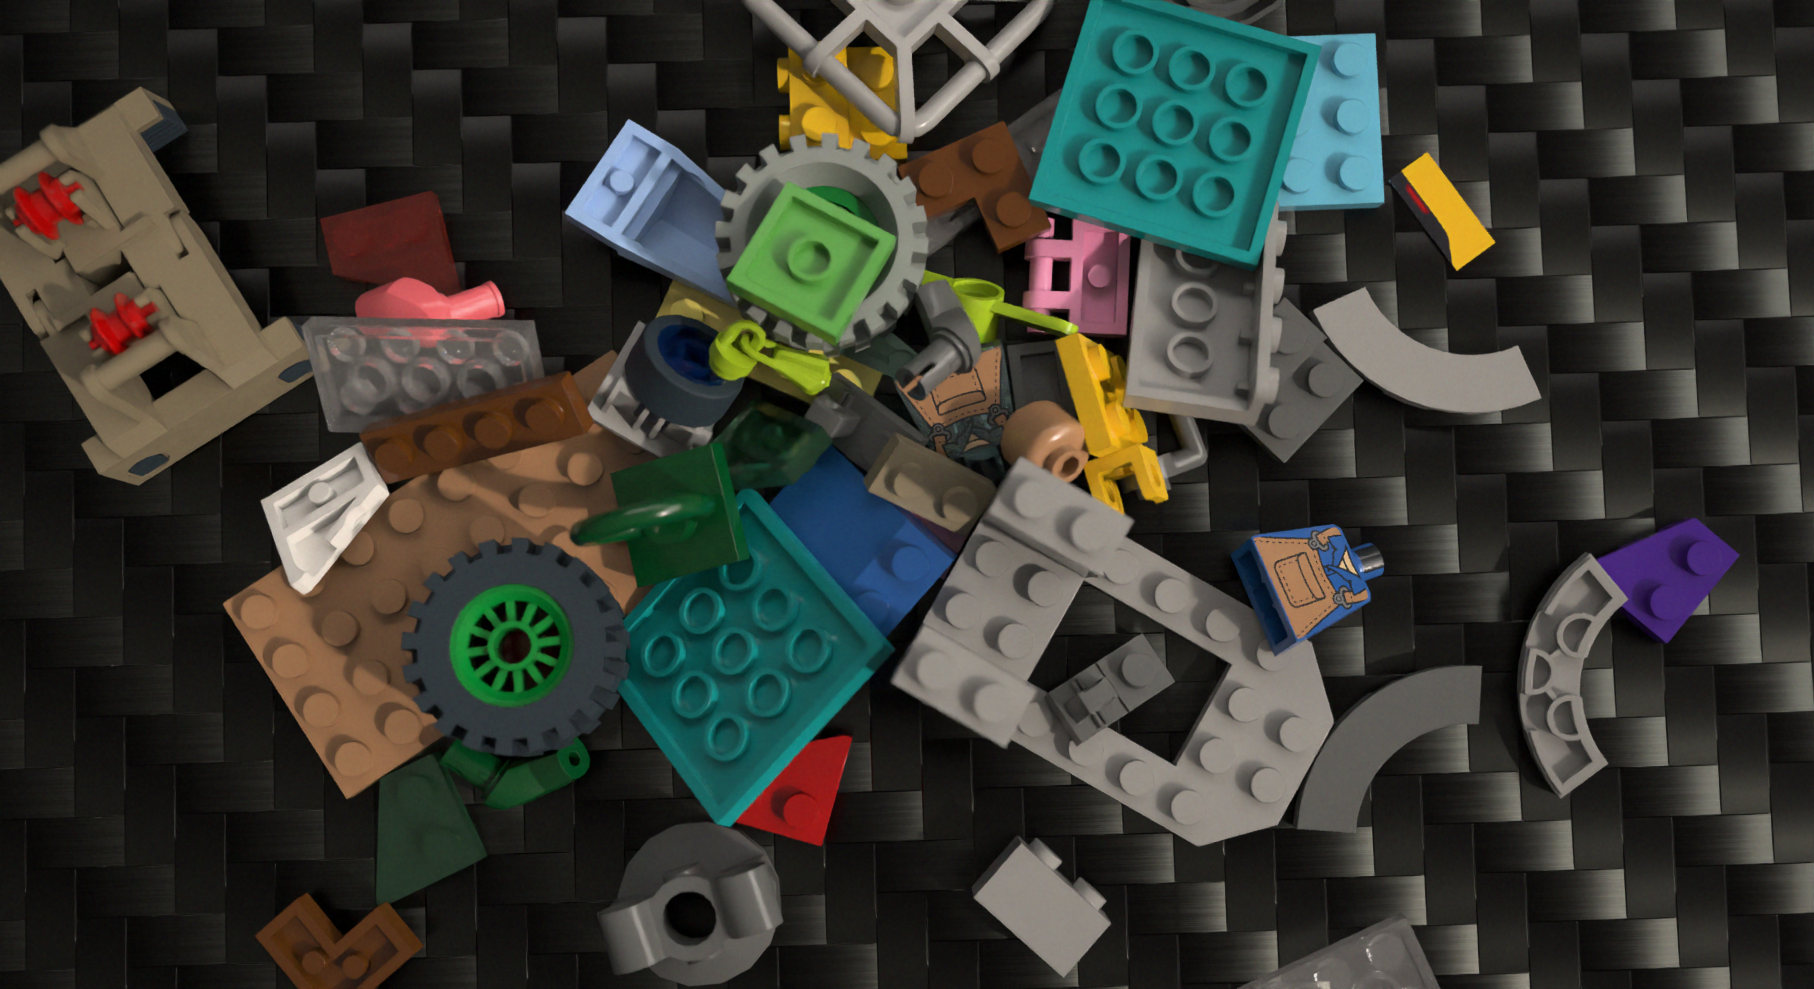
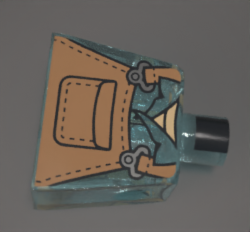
M1001 338L981 344L982 355L970 373H953L922 401H916L907 395L917 385L922 376L915 378L904 389L900 387L895 376L893 381L896 389L920 432L929 438L927 445L930 450L950 460L964 457L968 469L991 481L1006 475L996 445L1001 443L1003 429L1010 416L1014 413L1005 349Z

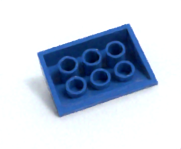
M825 440L769 506L886 638L950 566L958 554L909 510L869 492L863 482L867 473L845 456L842 451Z

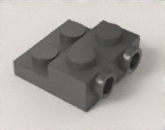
M1285 297L1273 306V316L1282 318V330L1276 353H1270V367L1279 368V384L1273 404L1264 403L1255 426L1236 423L1279 465L1284 464L1364 381L1324 343L1327 336Z

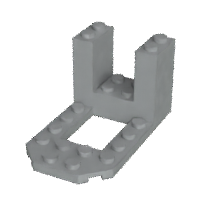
M1020 456L1003 477L997 492L987 505L893 671L892 683L1003 747L1007 746L1010 739L1198 847L1278 825L1334 724L1312 643L1305 640L1285 653L1274 656L1253 609L1128 539L1125 535L1134 520ZM1083 581L1228 663L1172 764L1109 727H1106L1076 747L1044 697L1048 693L1027 681Z

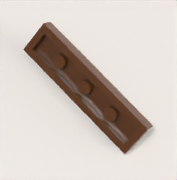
M565 371L371 423L359 434V437L384 482L390 484L584 435L592 427L594 421L570 371Z

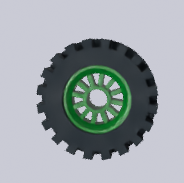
M511 537V545H501L495 539L478 543L480 553L469 556L463 551L458 552L447 559L453 567L449 573L443 577L433 571L423 583L432 592L424 604L413 599L407 615L417 619L414 633L402 632L401 649L412 652L413 663L402 666L406 683L417 685L420 695L414 697L413 700L421 713L433 715L437 720L433 726L445 736L455 737L463 741L461 745L476 751L494 753L495 755L526 757L544 755L543 752L552 749L561 750L574 744L573 739L582 733L590 734L601 724L598 718L605 709L612 710L620 697L615 694L621 679L627 680L630 664L625 662L626 649H631L630 633L624 628L622 620L625 617L620 603L609 591L610 588L578 557H573L567 554L561 547L548 542L541 546L536 545L529 538ZM519 603L528 604L520 622ZM506 606L507 622L502 620L496 610ZM542 608L549 615L534 626ZM486 618L495 627L492 633L480 628ZM557 626L560 636L542 638L543 635ZM524 631L531 640L530 653L522 662L509 664L503 655V644L511 634ZM476 636L488 640L487 646L473 648ZM561 647L559 659L545 655V649ZM491 658L477 669L474 659ZM541 662L555 667L548 678L545 677L538 667ZM499 669L495 681L491 686L485 681V679ZM527 672L530 673L538 686L530 690L527 687ZM513 674L515 693L505 692Z

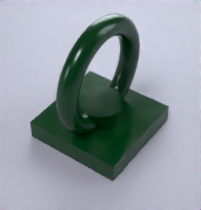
M709 443L610 473L618 508L577 521L569 530L571 542L579 547L599 546L626 540L638 588L750 559L722 443Z

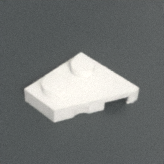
M362 442L357 443L261 500L289 583L303 595L315 587L390 494L386 483Z

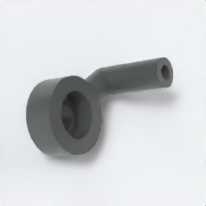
M1168 413L1181 449L1157 456L1166 489L1170 490L1171 486L1168 478L1202 466L1207 460V451L1194 417ZM1135 474L1118 479L1123 494L1135 490L1138 501L1145 499Z

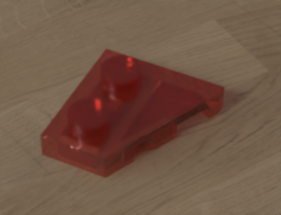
M428 191L320 219L332 272L337 277L377 285H385L402 277H409L432 286L438 293H442L446 297L461 292L438 196L434 192Z

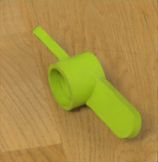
M924 270L921 286L943 279L950 284L974 322L980 344L992 342L997 338L1000 319L1060 337H1066L1079 330L1077 325L1068 321L1004 303V290L989 281L975 278L954 279Z

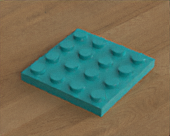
M1090 0L1028 201H1030L1032 206L1042 208L1048 212L1253 272L1258 266L1322 46L1162 0Z
M747 486L735 498L750 559L656 584L623 620L624 628L630 633L631 649H626L625 662L630 664L627 680L621 679L617 688L623 699L715 823L728 827L739 818L895 650L761 495Z

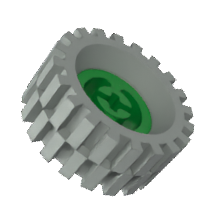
M822 133L821 146L807 147L805 134L789 137L790 151L779 155L774 144L759 152L761 166L754 171L746 163L735 175L738 184L735 194L726 189L720 203L724 215L722 222L716 221L715 240L719 249V253L716 254L719 269L727 287L726 279L787 181L896 236L895 248L837 346L822 340L728 290L732 302H735L742 318L760 325L766 332L767 339L776 343L781 341L790 345L792 349L800 351L821 350L826 358L839 357V349L851 346L854 347L856 353L870 347V339L878 334H881L883 338L890 334L896 328L897 319L902 314L907 316L914 304V293L921 286L928 254L929 237H926L925 232L927 218L924 206H917L915 202L917 189L910 178L907 176L900 180L896 176L897 163L885 153L878 161L870 157L869 143L854 138L851 149L839 147L838 134Z

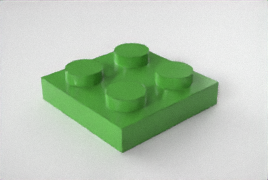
M787 181L726 279L727 290L837 346L895 248L896 236Z

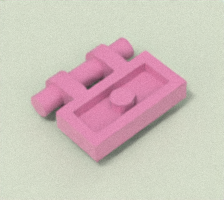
M1048 218L1052 226L1050 231L1025 242L1024 259L1030 261L1029 291L1023 292L1022 308L1051 316V313L1054 312L1067 313V321L1079 327L1078 333L1083 336L1124 338L1127 335L1131 236L1073 219L1071 222V240L1054 239L1055 220ZM1053 262H1070L1068 292L1052 291ZM1027 327V333H1028V334H1032V335H1048V334H1050V333H1047V332H1043V331H1040V330H1037V329H1033V328Z

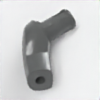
M945 279L924 284L918 287L917 292L914 293L913 301L929 338L930 345L910 362L897 369L896 377L900 387L904 389L915 378L922 376L917 385L907 393L909 397L916 401L926 399L931 391L953 373H970L982 355L975 324Z

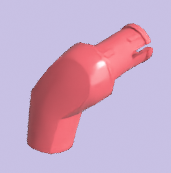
M402 277L363 293L355 301L357 317L369 331H396L406 338L427 346L453 343L459 335L460 329L493 317H500L505 313L502 296L492 281L446 297L424 282L409 277Z

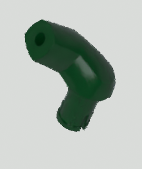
M577 737L573 739L574 744L561 750L552 749L543 752L544 755L518 756L514 761L508 758L506 762L489 752L476 751L461 745L463 741L456 739L439 764L447 767L484 792L481 798L485 802L482 805L496 810H506L529 803L580 778L589 768L590 757L587 749Z

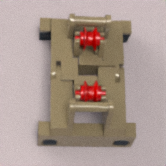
M142 87L132 91L75 128L58 127L53 124L47 126L40 131V140L0 164V278L30 328L42 340L40 344L97 432L95 436L81 444L100 475L138 486L333 363L316 334H312L311 331H307L306 328H302L301 325H297L294 321L291 322L285 316L262 329L207 238L195 221L188 215L190 211L153 154L156 150L187 132L188 129L169 101ZM177 350L207 368L156 401L139 375Z

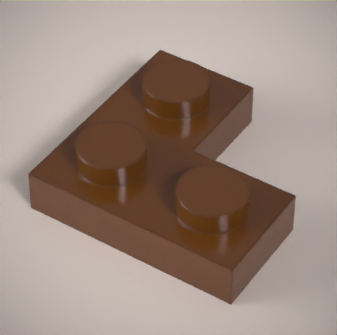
M1004 121L897 167L900 180L908 176L917 189L915 202L917 206H924L927 222L974 202L997 254L1049 232L1052 227L1045 210L1032 206L1030 201H1028L1033 184Z
M308 893L297 898L255 935L298 989H375L424 947L387 901L374 909L343 936Z

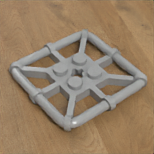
M741 0L747 10L804 61L802 68L813 78L820 75L875 127L889 136L895 137L897 143L912 144L914 137H920L933 129L980 82L988 83L1000 72L999 64L1047 18L1053 6L1060 0H986L1026 2L1028 5L985 46L952 17L968 0H830L848 17L821 42L814 39L773 0ZM862 31L893 57L896 112L835 58ZM932 34H935L964 60L965 66L915 112L912 53Z

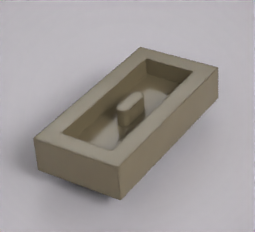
M896 432L892 434L863 480L869 492L965 538L997 492L995 485L990 479Z

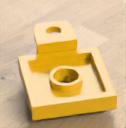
M1078 332L1056 340V346L1080 424L1084 428V437L1089 454L1099 457L1088 461L1084 466L1093 498L1124 515V508L1116 480L1135 474L1146 500L1155 501L1156 504L1168 500L1165 481L1154 450L1142 445L1148 441L1144 421L1137 409L1131 410V408L1122 407L1126 365L1121 356H1114V353L1105 349L1101 344L1098 345Z

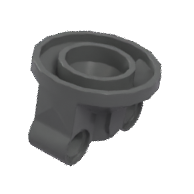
M710 819L678 822L650 837L627 864L618 898L610 907L597 913L613 974H627L648 967L659 977L687 986L723 983L751 968L770 945L776 926L783 922L779 877L765 850L741 829L733 826L718 825ZM694 891L703 894L709 899L716 911L717 922L713 933L705 937L691 938L680 934L674 929L667 916V903L673 896L681 892Z

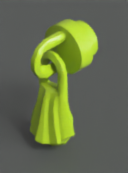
M737 320L731 323L725 331L720 332L709 347L710 367L718 376L726 380H737L739 377L747 376L757 362L760 361L772 367L805 393L813 396L825 387H828L832 377V373L829 370V358H826L825 355L792 349L767 339L763 328L751 320ZM743 330H750L752 332H748L743 335L740 334V332ZM763 346L773 350L771 358L760 353Z

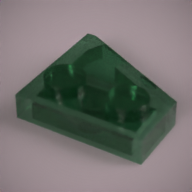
M755 397L712 443H722L733 490L794 485L803 474L813 468L817 459L833 441L821 425Z
M440 751L434 752L380 778L376 902L378 906L386 901L389 904L488 856L447 767L439 764L442 759Z

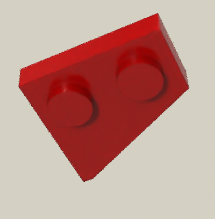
M843 733L834 735V737L809 741L735 822L822 847L853 735Z

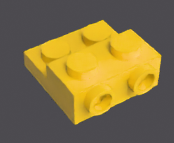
M846 46L835 56L837 60L896 112L893 57L880 46ZM789 47V58L777 59L779 94L790 93V115H779L781 150H790L789 137L805 134L807 147L821 146L822 133L838 134L839 147L851 149L854 138L870 144V157L876 161L885 153L897 164L907 163L906 143H897L895 137L889 136L875 127L820 75L813 78L802 68L804 61Z

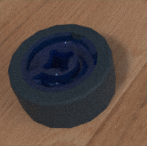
M663 315L647 323L624 364L627 383L642 404L652 413L672 424L690 428L711 426L721 419L741 391L745 377H739L737 380H726L718 376L709 364V347L719 332L699 320L681 315Z

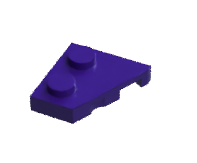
M1684 518L1659 529L1655 534L1621 545L1619 549L1597 558L1596 561L1629 599L1617 610L1656 643L1667 644L1740 555L1696 518Z

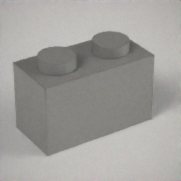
M1016 835L972 886L973 896L1064 978L1111 924L1105 912L1100 909L1106 900L1083 878L1079 877L1072 884L1056 869L1062 863V860L1039 839L1035 838L1028 845L1020 836Z

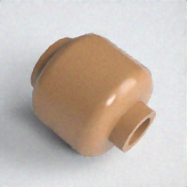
M1048 400L1034 401L1017 409L1008 419L1002 432L1000 443L1002 454L1011 466L1021 456L1067 483H1070L1081 473L1089 458L1082 425L1062 406Z

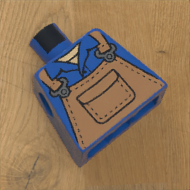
M1334 524L1259 534L1250 537L1231 554V558L1274 656L1285 653L1370 602L1371 593L1365 581L1381 576L1384 571L1382 555L1374 544L1366 543L1350 549L1341 528Z

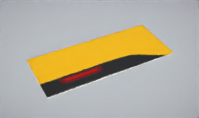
M1428 152L1389 179L1456 271L1495 243Z

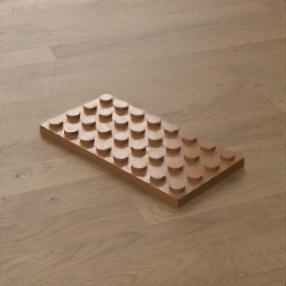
M614 350L609 351L572 376L587 408L618 357ZM594 422L589 431L584 435L418 476L385 499L310 592L303 595L293 588L289 583L284 566L281 565L223 603L228 614L346 799L356 796L445 737L443 733L433 726L437 722L434 716L421 713L413 698L420 695L417 685L406 683L402 668L404 665L413 664L412 652L401 649L402 632L414 633L417 619L408 616L407 613L413 599L424 604L432 592L423 583L433 571L444 577L453 569L447 559L460 551L465 552L469 556L480 553L478 543L495 539L501 545H511V537L529 538L533 543L541 546L548 542L561 547L567 554L578 557L588 565L610 588L609 591L620 603L625 617L622 620L625 619L656 584L637 587L626 540L599 546L579 547L571 542L569 530L577 521L618 508L610 473L658 458ZM519 603L520 614L524 615L528 604ZM506 606L500 608V610H506ZM541 608L537 620L542 621L549 614Z

